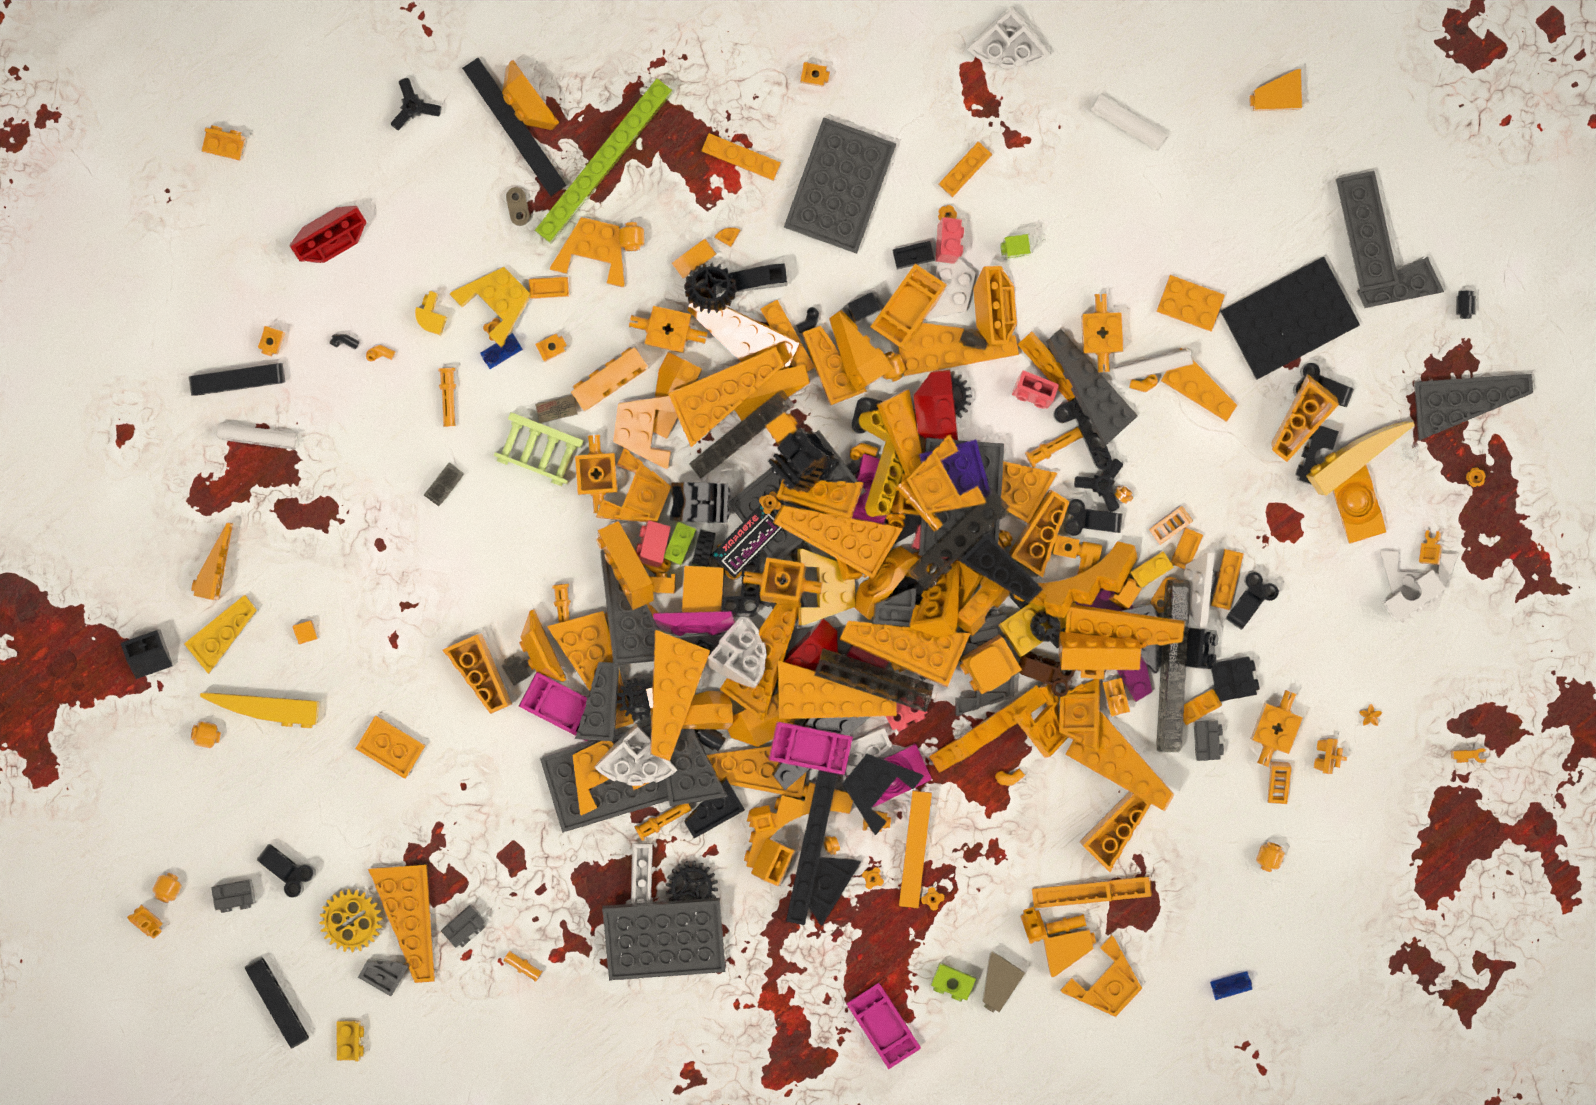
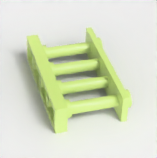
M510 412L508 420L512 421V428L502 453H494V456L498 457L497 461L505 465L511 462L552 478L551 483L562 486L563 483L568 484V480L563 479L573 451L577 447L582 448L584 441ZM522 426L530 428L529 432L531 433L520 461L509 458L519 429H522ZM544 433L548 435L547 439L549 440L538 468L527 465L537 436ZM562 440L566 442L565 446L567 448L555 476L545 472L555 444Z

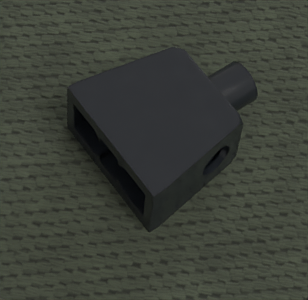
M876 291L864 295L843 307L846 315L854 323L878 313L884 308Z

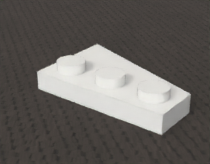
M884 727L852 740L845 775H841L843 782L866 753L879 757L892 746Z

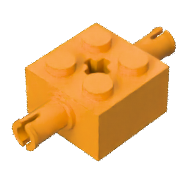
M1094 294L1095 312L1093 314L1081 315L1083 354L1097 355L1098 373L1103 372V364L1104 372H1110L1109 355L1111 353L1123 352L1122 312L1109 313L1107 311V294H1101L1102 302H1100V294ZM1101 328L1107 332L1104 338H1101V335H1097Z
M653 306L651 317L648 319L631 315L630 320L638 323L629 322L630 328L646 330L645 345L684 353L685 344L688 340L705 344L706 339L698 336L707 337L708 333L691 329V314ZM670 324L674 330L669 332V335H666L663 327H667Z
M589 435V453L587 455L575 456L578 495L590 494L592 496L593 514L598 512V505H601L606 493L618 492L615 453L603 454L601 452L600 435H595V443L593 435ZM595 469L602 472V476H599L598 480L591 475V473L595 472Z
M766 558L762 574L745 571L743 583L761 585V601L799 607L802 593L821 594L823 582L806 580L805 563ZM785 579L786 583H784V585H780V582H782V580Z
M1285 690L1279 706L1274 707L1266 703L1263 704L1250 738L1261 743L1263 746L1257 763L1269 767L1274 751L1279 750L1287 754L1290 753L1303 717L1292 714V711H1290L1297 694L1292 692L1290 694L1289 691ZM1279 723L1281 731H1277L1276 734H1274L1275 730L1272 729V726H1277V724Z

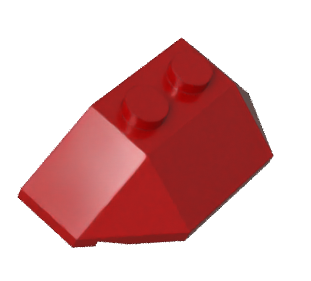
M357 206L336 207L302 227L289 246L299 262L325 263L358 244L367 221Z
M932 371L913 395L918 434L924 438L945 439L950 435L952 440H959L951 371Z
M821 619L785 655L783 661L824 674L838 660L837 630L826 619Z

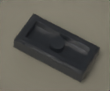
M930 241L892 250L897 270L914 266V264L919 265L935 261Z

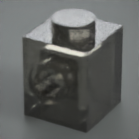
M513 654L504 660L505 664L502 668L514 686L531 676L528 670L530 666L525 657L521 659L520 655L515 657Z

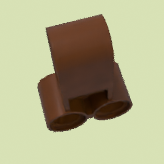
M1029 651L1020 657L1019 666L1022 670L1018 673L1052 685L1051 689L1054 695L1063 697L1067 695L1072 685L1071 678L1076 670H1061L1059 661ZM1058 683H1063L1066 687H1060Z

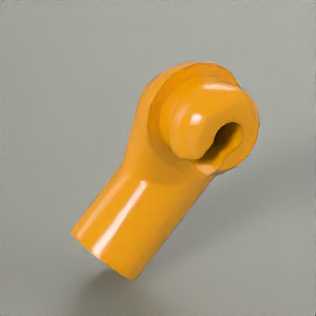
M377 345L366 352V359L373 362L383 356L392 360L396 351L382 345Z
M1152 374L1142 381L1132 379L1129 388L1148 392L1157 385L1158 378Z
M860 443L850 450V458L858 460L863 454L876 457L878 448Z
M663 559L662 564L658 568L643 564L654 574L666 573L671 568V562L667 559Z
M1019 768L1011 775L999 771L996 773L995 778L1000 785L1013 786L1025 774Z

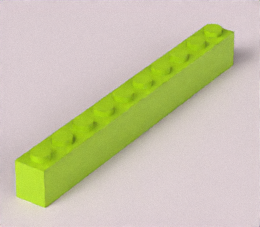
M656 78L535 229L536 233L552 244L671 96L673 91Z

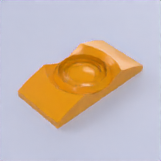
M914 264L870 327L903 349L916 334L929 312L936 306L947 284L917 264Z
M1364 465L1333 490L1349 544L1387 533L1368 468Z
M901 545L892 549L873 579L869 577L868 580L860 583L855 595L854 608L870 620L874 616L875 603L889 597L918 558Z

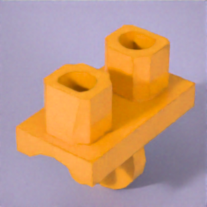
M1122 678L1102 682L1111 717L1130 712Z
M1338 739L1318 740L1317 750L1326 753L1325 759L1315 758V769L1323 771L1325 774H1333L1334 767L1340 768L1341 760L1347 761V757L1342 756L1343 748H1337Z
M143 905L136 908L134 914L127 917L132 924L153 939L162 932L160 926L163 924L162 921Z
M1034 907L1024 909V915L1020 917L1029 943L1032 944L1035 941L1039 942L1041 939H1048L1039 910L1035 911Z

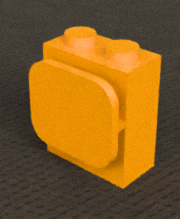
M684 566L682 613L722 612L724 568Z
M1001 635L995 636L960 658L962 664L959 665L963 673L970 676L971 681L969 683L974 691L978 690L981 694L997 688L1022 670Z

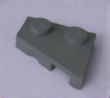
M908 589L875 603L873 623L910 626L913 609L915 608L916 589Z
M368 959L358 978L385 994L392 996L410 964L406 962Z

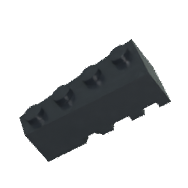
M988 533L960 560L966 566L1027 603L1032 602L1043 591L1029 574Z

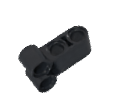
M1307 363L1301 367L1300 374L1304 380L1307 376L1306 368L1308 366L1313 367L1315 374L1312 378L1336 396L1340 406L1347 408L1354 391L1353 388L1321 376L1320 368L1315 363ZM1304 380L1297 382L1293 386V394L1295 396L1298 393V387L1303 384Z
M1079 499L1070 500L1067 513L1072 518L1064 523V531L1068 535L1077 536L1082 532V529L1121 533L1122 513L1085 509L1083 501ZM1074 502L1079 503L1081 506L1080 511L1076 514L1071 511V505ZM1072 521L1078 524V530L1075 533L1070 532L1068 529V525Z
M1255 571L1248 572L1245 575L1244 582L1247 589L1225 618L1240 630L1246 626L1265 599L1268 601L1275 600L1279 594L1276 585L1272 583L1262 584V576ZM1257 575L1259 579L1258 584L1251 586L1248 582L1249 577ZM1268 586L1274 588V595L1271 597H1266L1264 594V590Z
M268 844L257 858L259 863L286 883L284 892L291 898L300 896L304 891L302 882L311 881L316 875V870L312 865L304 864L299 867L271 844ZM303 868L310 870L311 875L309 878L302 876L301 871ZM292 883L298 885L299 890L296 894L291 893L289 889Z

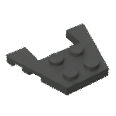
M967 642L961 657L979 646ZM1014 675L1007 682L983 694L979 693L978 690L975 691V697H955V715L960 716L963 713L1014 697Z

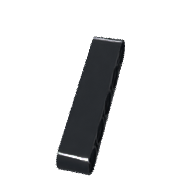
M283 363L188 377L191 396L285 383Z
M260 957L246 965L245 970L290 1048L293 1049L309 1040L305 1028L264 958Z

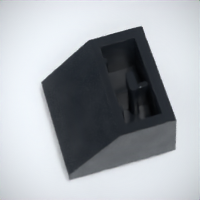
M1189 627L1185 657L1186 667L1213 669V666L1216 664L1215 646L1218 645L1219 640L1217 630Z
M155 630L120 643L126 661L136 679L173 667L161 630Z

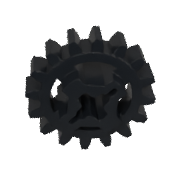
M634 678L633 684L627 681V687L621 686L623 693H618L622 700L617 701V703L623 705L620 711L626 710L625 716L627 717L631 714L632 720L636 716H639L640 720L643 719V715H646L648 718L650 717L648 712L652 708H650L649 702L646 701V689L650 688L651 682L646 685L643 678L640 683L636 678ZM635 686L643 687L640 691L634 692L631 690ZM644 691V694L642 695L643 703H637V705L635 704V706L632 707L635 701L633 696H638ZM626 695L630 697L631 704L628 707L625 703ZM637 707L646 709L643 712H633Z

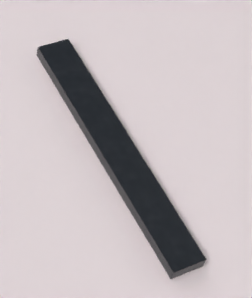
M476 58L462 69L549 195L552 197L565 188L567 185L523 121L516 117L513 107L505 102L502 91L480 59Z
M818 770L786 922L805 925L838 776L836 773Z

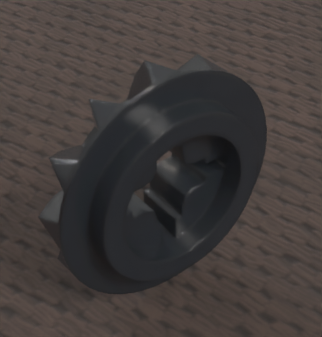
M1040 611L1031 619L1030 629L1036 639L1049 642L1058 637L1061 631V622L1057 616L1054 617L1046 614V611ZM1047 620L1048 625L1052 628L1047 629L1045 632V628L1041 623H1045Z

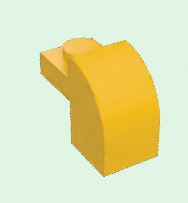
M429 291V294H425L422 301L424 309L416 307L415 317L418 324L424 330L442 336L447 317L433 313L439 294Z

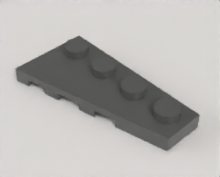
M1428 257L1397 271L1399 285L1364 293H1360V289L1356 291L1364 309L1444 292Z
M608 662L598 663L575 739L615 741L619 665H613V663Z

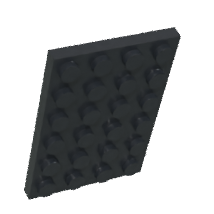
M1325 257L1220 311L1256 380L1360 326Z

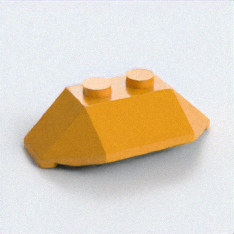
M511 60L505 69L502 91L505 102L513 107L516 117L523 121L525 125L553 130L559 121L554 117L515 61Z
M984 266L973 288L976 327L989 345L1007 344L1017 325L1014 285L1003 271L1002 266Z
M535 609L529 611L520 636L522 641L519 644L523 652L527 651L530 657L527 660L532 670L535 669L536 672L562 682L567 680Z
M777 693L771 697L764 721L745 709L733 715V724L729 727L728 732L733 739L759 747L773 740L777 721L794 724L796 719H779Z

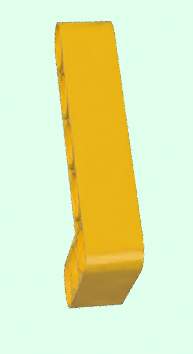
M876 410L864 412L859 417V424L864 430L885 441L865 505L866 513L871 517L887 515L890 512L897 492L894 488L899 485L903 473L902 465L880 411Z

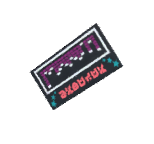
M761 504L711 554L734 578L783 529L773 522L776 516L772 512L770 514L763 512L764 508Z

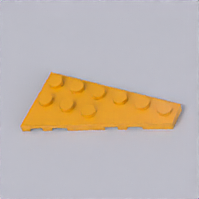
M655 630L650 754L670 761L710 650Z

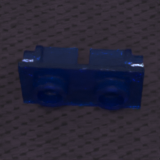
M512 333L507 336L502 348L495 343L480 354L488 368L492 369L522 351L523 348Z
M1248 971L1210 981L1215 1000L1253 990Z

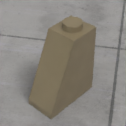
M992 950L989 954L982 1001L985 1003L984 1007L994 1013L995 1010L1001 1011L1025 972Z

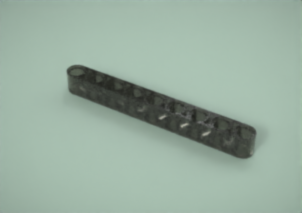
M1167 580L1165 584L1163 618L1185 621L1182 642L1162 645L1156 740L1157 750L1160 753L1180 752L1182 747L1191 591L1188 580Z

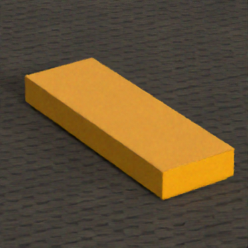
M978 141L938 185L953 198L992 154Z
M1224 549L1218 573V585L1210 606L1230 610L1244 553Z

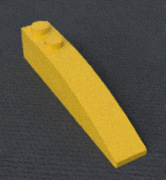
M1403 421L1368 433L1337 452L1327 455L1325 461L1313 466L1310 469L1311 472L1306 477L1319 495L1327 496L1415 426V424Z
M200 693L201 698L220 707L256 719L281 722V726L293 727V723L301 724V728H312V725L318 724L319 701Z

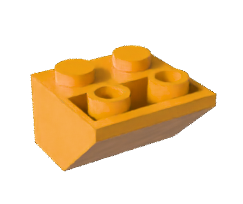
M767 838L751 874L766 882L781 886L797 850Z

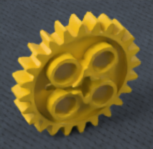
M348 889L346 895L341 890L340 897L333 894L334 901L327 899L329 906H322L326 913H320L319 915L324 918L319 924L325 925L320 931L327 932L324 939L331 938L329 945L335 942L337 943L336 949L343 946L344 952L347 951L348 947H350L352 953L355 951V947L362 951L363 944L368 948L370 946L368 940L375 942L376 940L373 935L379 936L380 933L376 929L382 928L378 921H381L383 917L377 916L382 910L375 909L378 902L372 904L371 900L373 897L371 896L366 899V892L360 896L359 889L354 894H352L351 889ZM351 902L358 904L359 909L357 912L350 911L349 904ZM361 911H366L364 915L354 921V925L350 923L340 931L336 930L337 927L348 921L347 916L352 918ZM334 913L342 915L341 923L334 922ZM366 918L370 923L369 927L362 928L360 926V919ZM345 929H350L353 932L352 939L344 937L343 932Z

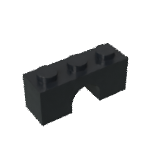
M1319 426L1309 437L1308 447L1304 446L1301 457L1304 458L1302 465H1298L1295 476H1298L1297 481L1312 485L1306 475L1311 472L1310 469L1313 466L1317 465L1315 454L1321 448L1333 450L1339 431Z

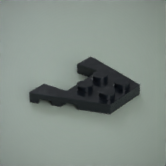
M866 753L842 785L873 834L877 835L887 821L871 808L897 777L911 789H914L924 775Z

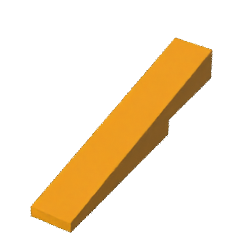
M912 790L899 906L919 907L932 792Z
M1150 876L1033 888L1032 896L1034 908L1151 897L1152 891Z

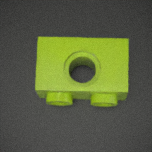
M1028 234L1005 237L1000 244L1001 254L1005 255L1006 259L1025 257L1031 254Z
M678 522L664 558L682 565L697 529Z
M939 962L931 981V986L934 987V991L940 994H944V992L952 994L951 998L962 1002L963 999L968 1000L976 978ZM955 978L958 981V985L955 988H949L947 986L949 979Z

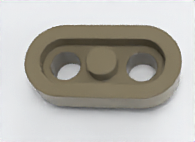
M513 187L506 194L510 219L515 225L524 226L530 220L526 195L521 188ZM515 193L519 194V199L513 200L512 195ZM517 213H523V218L517 219Z

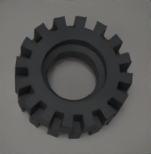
M700 530L693 555V564L708 567L716 533Z

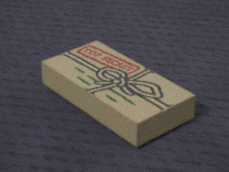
M574 396L535 404L539 423L578 415Z

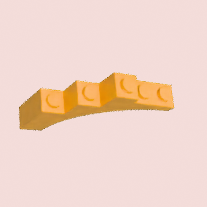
M1117 541L1112 550L1099 563L1087 571L1060 581L1037 583L1043 591L1030 603L1045 606L1046 614L1064 618L1073 601L1092 605L1101 588L1119 593L1138 559L1135 545ZM1014 595L1015 599H1018L1019 601H1024L1021 598Z
M1037 685L1032 687L962 736L934 752L929 758L939 773L972 755L982 746L1017 724L1013 715L1021 707L1027 706L1031 714L1047 702L1046 698Z
M809 782V786H804L802 796L805 797V800L787 795H782L781 798L777 797L774 809L778 811L777 813L771 811L775 828L757 833L751 832L749 842L752 843L751 850H746L744 857L747 867H754L767 838L770 839L777 830L790 821L809 814L815 783ZM834 789L830 811L850 814L853 800L846 791ZM749 810L747 822H750L749 827L754 828L751 812Z

